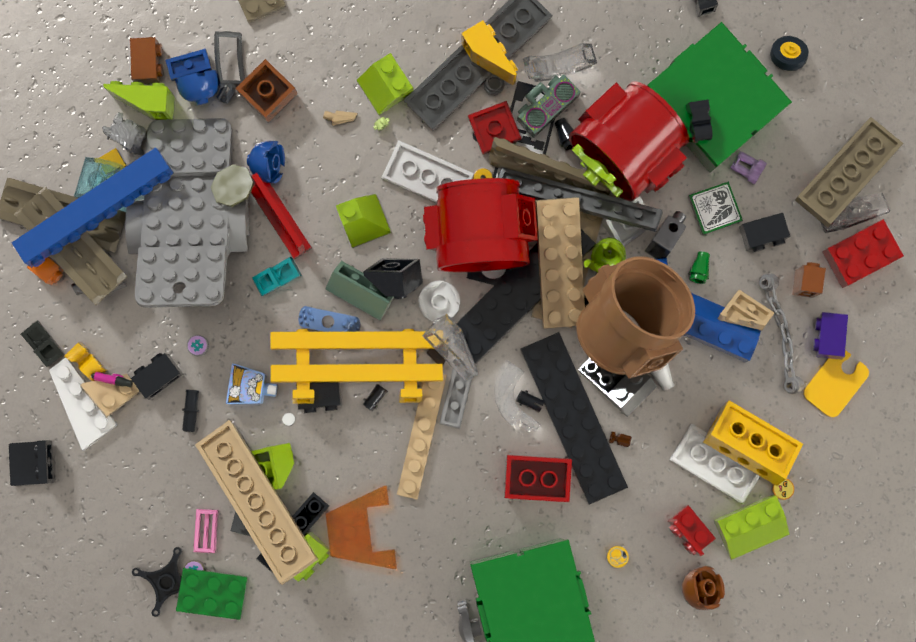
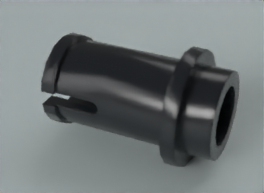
M376 384L369 396L363 399L364 403L362 405L373 412L374 409L378 408L377 405L388 391L379 384Z
M521 390L516 402L520 406L525 405L539 413L542 408L534 403L543 406L545 400L529 394L528 390Z

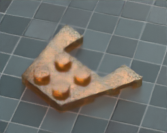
M387 485L326 513L331 557L397 569L395 549L372 551L367 510L368 507L389 505Z

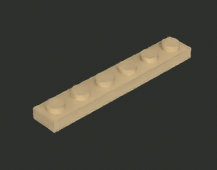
M443 374V381L423 382L422 399L418 403L397 495L418 500L447 375Z

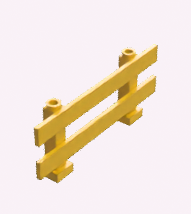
M298 329L296 332H270L271 350L296 349V365H271V383L296 382L297 390H292V404L314 403V390H310V382H403V389H400L399 403H420L422 389H417V382L443 381L442 364H416V349L442 348L441 331L403 329L402 331L309 332L307 329ZM309 349H402L403 364L310 365Z

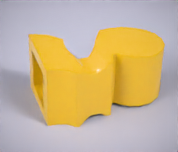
M78 342L64 356L71 362H77L80 371L91 381H95L91 377L92 373H105L107 371L82 342Z

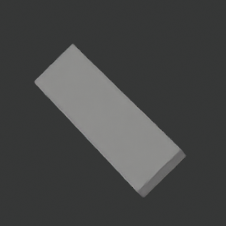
M454 362L439 424L460 429L475 367Z

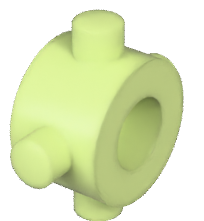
M382 117L374 123V130L378 129V131L386 128L389 125V118L385 119Z

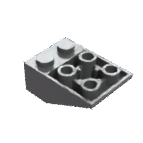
M590 358L578 369L627 417L657 387L648 374L628 379L627 375L615 374L604 370Z

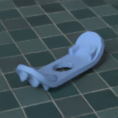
M304 306L299 313V325L304 328L323 332H359L360 320L355 316ZM327 315L332 316L334 319V325L331 328H326L322 324V319Z

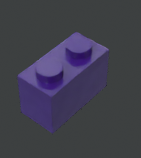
M822 312L820 318H816L815 330H818V339L815 338L813 344V351H817L816 357L840 360L845 357L847 314Z

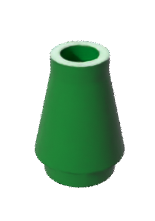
M698 252L688 273L691 282L705 284L706 280L709 279V253Z

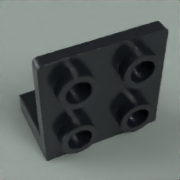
M42 440L9 444L11 486L54 483L52 441Z

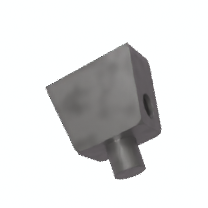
M676 211L673 216L668 215L645 252L654 258L667 257L686 228L683 224L687 218L686 215L680 211Z

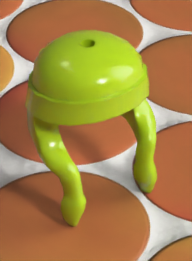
M607 237L601 239L592 250L591 260L586 259L584 261L585 269L588 267L598 273V269L604 265L609 264L613 266L626 259L625 247L616 238Z

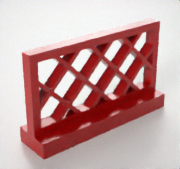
M258 173L252 175L254 186L250 193L293 259L312 249L271 184L263 182Z

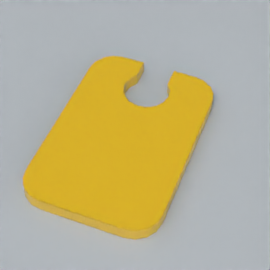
M846 350L845 357L842 360L828 358L803 390L804 398L828 417L838 416L869 376V369L860 361L855 366L852 374H846L842 371V363L851 356Z

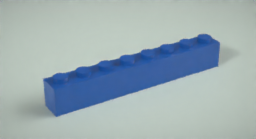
M155 147L11 243L26 265L31 268L33 266L37 267L44 263L45 258L51 254L55 255L61 252L63 246L69 242H76L83 233L97 228L104 219L114 217L122 207L132 205L135 202L134 199L140 195L150 193L153 190L152 187L168 181L174 172L161 152Z

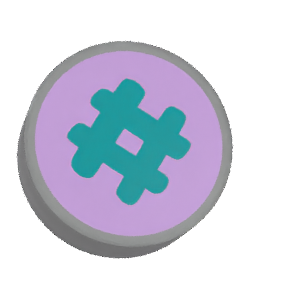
M201 335L190 337L187 341L189 353L194 356L204 355L209 349L208 340Z

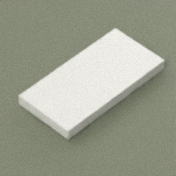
M398 140L381 179L437 203V186L454 181L473 179L474 173Z
M691 423L669 460L739 503L744 504L760 476L703 443L707 432Z

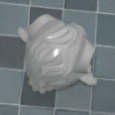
M118 112L110 127H102L103 133L107 135V139L109 140L110 138V140L119 143L127 152H133L135 155H143L145 153L141 148L142 140L147 138V130L143 126H138L132 120H123V113Z

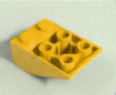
M484 20L462 32L461 45L472 62L511 85L516 83V71L518 69L513 60L509 61L505 56L507 52L501 42L497 43L494 36L496 34L490 24L486 25Z

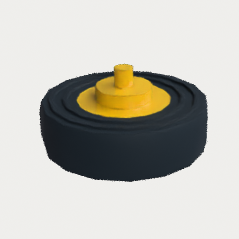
M793 36L778 38L773 43L770 52L771 60L775 66L786 71H796L802 68L807 62L809 54L808 47L804 41Z

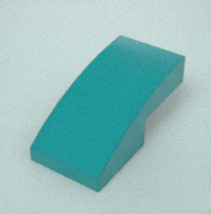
M289 257L277 265L252 277L261 296H264L302 275L293 258Z

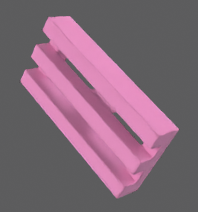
M196 509L193 552L216 553L219 510ZM201 514H205L203 548H199ZM210 514H213L211 548H208Z

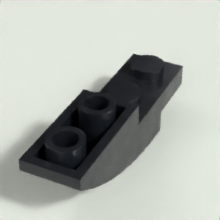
M313 492L295 512L292 518L304 536L324 514L329 505ZM260 554L256 560L273 573L263 555Z

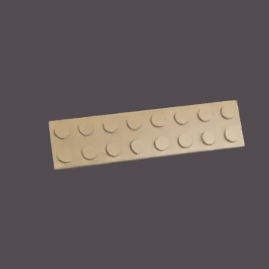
M227 421L195 444L280 584H285L318 560L232 421Z

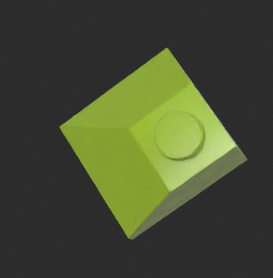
M376 194L354 198L336 205L352 248L391 233Z
M290 443L251 451L274 489L283 488L294 466Z

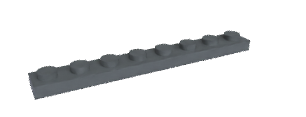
M503 167L498 177L519 181L520 195L532 197L535 200L578 197L580 212L653 232L657 231L663 214L661 209Z

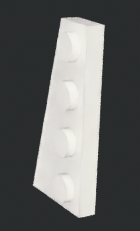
M64 358L49 370L82 450L87 449L118 425L111 415L106 418L82 390L80 385L86 383V381L70 360Z

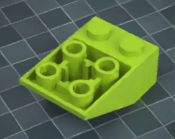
M110 81V84H103V87L112 97L150 119H173L175 96L165 84L152 83V86H146L141 82H131V85H123V82Z

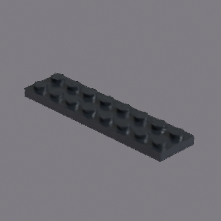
M581 229L583 258L596 243ZM538 242L529 250L530 264L511 268L446 333L476 364L541 300Z
M555 333L521 348L520 350L540 396L545 400L544 405L567 457L572 459V468L588 504L590 505L628 488L560 333Z

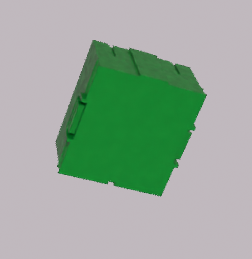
M720 22L695 45L692 43L672 61L668 68L647 85L658 93L678 114L689 134V142L686 146L709 173L792 103L772 80L773 75L770 74L768 76L765 74L768 70L750 50L746 52L745 48L747 45H742L723 22ZM709 99L712 140L694 143L689 129L692 115L687 113L685 105L689 102Z
M559 538L521 548L518 553L509 551L470 562L478 597L475 598L487 642H595L589 619L591 611L588 608L589 604L583 580L580 578L581 571L576 569L568 539Z

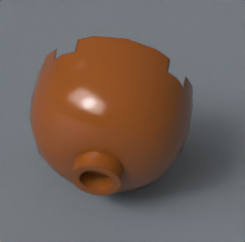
M709 566L696 568L690 571L683 579L682 593L684 599L697 610H713L721 605L719 604L720 599H723L725 595L722 577L720 574H715L714 568Z

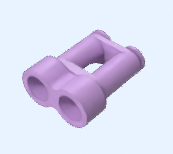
M740 151L736 157L738 160L736 163L735 161L733 162L730 169L732 168L733 171L748 178L747 181L755 185L767 163L761 159L758 161ZM739 161H743L746 164L752 166L751 169L749 170L744 166L738 164Z

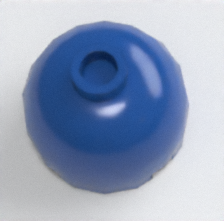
M216 70L204 71V73L199 74L194 73L175 79L178 92L182 98L188 102H196V105L209 103L208 99L216 94L219 86Z
M278 141L260 142L253 147L247 156V165L253 175L258 173L263 182L277 183L283 175L279 171L280 164L285 167V153L283 146L277 144Z

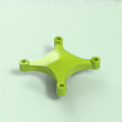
M577 144L572 151L581 160L580 165L586 169L582 175L593 186H596L601 181L618 198L623 190L613 184L616 178L611 173L609 174L607 168L601 162L588 157L583 152L584 149Z

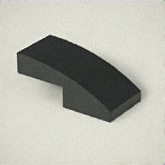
M38 320L20 334L46 367L50 366L64 354Z

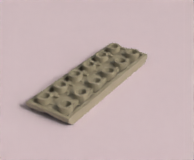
M495 137L488 157V161L492 166L500 169L503 167L605 195H609L611 192L601 181L596 186H593L582 175L586 171L584 169H577L566 162H559L545 154L535 153L527 147L517 146L506 139Z
M7 178L0 200V219L23 226L14 214L43 187ZM50 190L64 207L78 199L74 196ZM118 210L114 217L104 219L97 228L87 231L102 249L113 253L116 252L125 224L126 212Z
M45 186L29 202L22 206L14 216L30 231L63 209L64 206ZM87 231L76 242H69L63 246L61 252L50 255L95 305L99 304L128 277Z

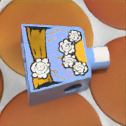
M232 364L226 404H263L264 395L276 397L278 384L266 383L267 374Z

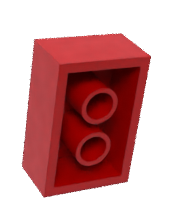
M884 219L822 251L842 288L904 257Z
M507 455L504 498L570 502L572 459Z

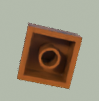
M266 59L235 88L238 94L268 123L298 94L295 87Z

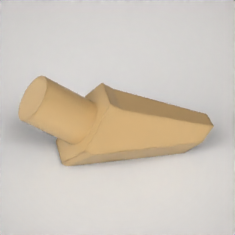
M338 110L335 113L325 111L323 119L332 121V125L354 121L358 113Z

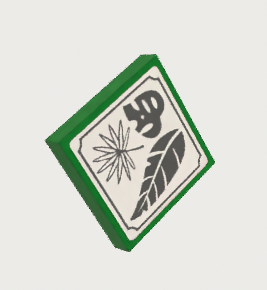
M729 181L688 196L702 235L743 221Z

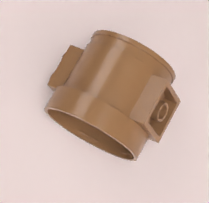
M632 257L613 266L607 264L600 267L598 273L588 280V284L583 288V292L589 304L579 314L576 330L578 340L584 352L599 367L615 374L627 375L629 379L661 370L683 350L679 339L688 332L694 322L695 304L688 286L672 268L653 258ZM623 310H624L625 312H627L629 315H631V316L636 320V322L639 324L640 327H638L636 324H634V323L626 316V314L623 312Z

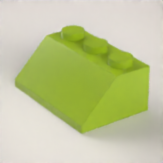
M776 495L768 496L714 520L731 560L790 535L785 513Z

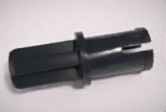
M186 390L185 407L182 408V411H184L182 430L184 432L195 431L197 412H199L197 410L199 391Z

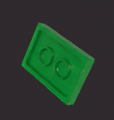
M183 567L176 611L240 620L247 576Z

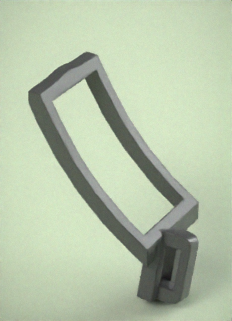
M215 31V65L219 88H221L216 97L223 103L228 104L236 91L235 88L245 79L242 59V34L240 32ZM219 37L237 38V60L240 81L223 80ZM227 87H229V92L226 96H224Z

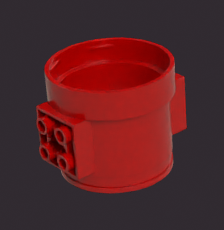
M637 81L631 82L625 90L616 82L578 119L581 124L569 134V140L573 148L579 144L588 157L601 162L607 168L609 174L611 173L616 178L614 185L623 190L619 197L627 201H633L643 191L649 193L652 190L656 192L669 181L667 177L671 178L674 174H677L685 166L682 162L687 159L680 151V148L689 142V134L684 123L674 109L658 93Z
M506 178L468 179L437 186V205L424 207L423 222L425 224L424 242L426 250L436 251L437 270L442 272H483L518 268L530 264L528 242L538 241L535 198L520 195V182Z

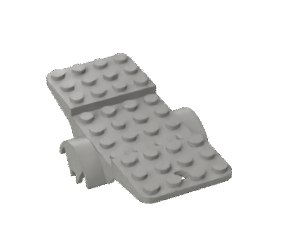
M223 118L154 120L148 125L146 153L156 147L174 174L165 183H159L152 187L153 190L144 195V199H134L135 202L126 209L125 231L128 254H138L135 300L139 306L145 308L218 305L224 298L227 257L230 252H247L246 236H250L248 209L250 198L248 197V199L230 207L217 203L210 188L217 172L232 165L231 124ZM183 284L186 288H184L182 293H175L174 288L176 285Z

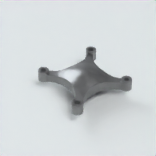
M466 600L458 601L460 636L464 642H475L474 637L482 635L479 619L470 620Z

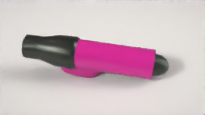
M99 372L91 374V377L96 381L121 387H132L133 385L132 380H128L119 374L108 375Z

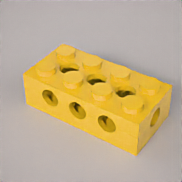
M730 400L720 408L703 443L776 486L786 480L803 446V443Z

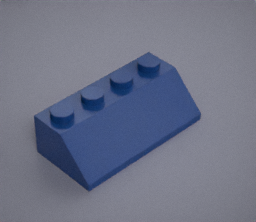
M691 293L695 304V318L691 328L684 336L743 362L750 361L757 346L761 330L718 320L725 307Z

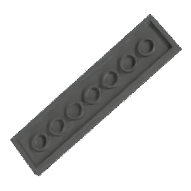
M508 0L485 24L492 26L496 34L494 36L497 43L501 42L507 52L505 56L509 59L553 15L538 0ZM461 45L404 99V102L434 131L492 73L472 62Z

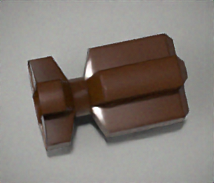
M611 432L609 443L617 441V445L629 447L632 437L625 434L616 436L615 432Z

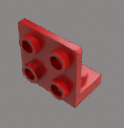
M689 505L685 506L668 520L671 524L669 527L671 532L676 537L682 538L685 541L682 545L692 555L703 556L702 550L716 539Z

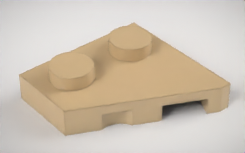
M738 290L721 312L718 320L763 330L774 315V312L741 290Z
M127 374L122 375L124 378L131 380ZM95 380L80 385L82 390L106 418L140 392L134 383L132 387H121Z

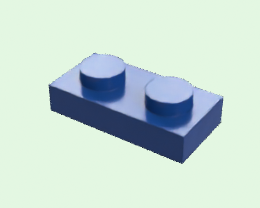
M206 48L165 60L172 81L182 76L212 70Z

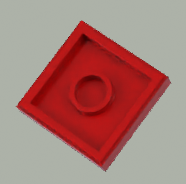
M507 101L468 115L482 155L490 152L495 137L506 139L512 144L522 140Z

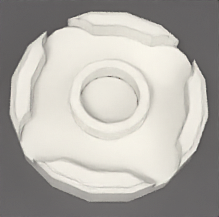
M440 280L430 282L424 286L418 300L419 308L424 317L430 321L437 323L447 322L459 310V293L448 282Z

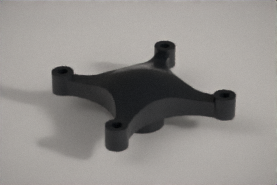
M180 547L174 548L170 562L159 570L143 571L139 567H135L132 570L133 576H140L146 579L154 588L156 604L151 612L154 617L160 615L161 606L168 597L179 593L181 576L177 563L178 557L182 553Z

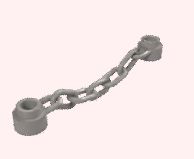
M765 274L761 277L759 284L765 290L767 301L774 311L777 325L781 329L783 337L782 347L785 356L784 373L786 377L784 388L790 394L800 393L804 388V383L800 377L795 375L793 368V343L785 313L777 301L775 291L779 286V279L775 274ZM768 291H772L773 296L769 297ZM778 315H782L784 323H780ZM785 343H789V345H790V352H789V351L786 352V345H785ZM787 371H791L793 377L789 378Z

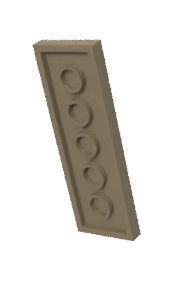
M870 117L797 196L795 201L828 228L903 145V142Z

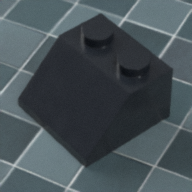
M382 258L363 271L364 276L385 296H394V299L406 298L410 292L415 291L423 283L420 259Z

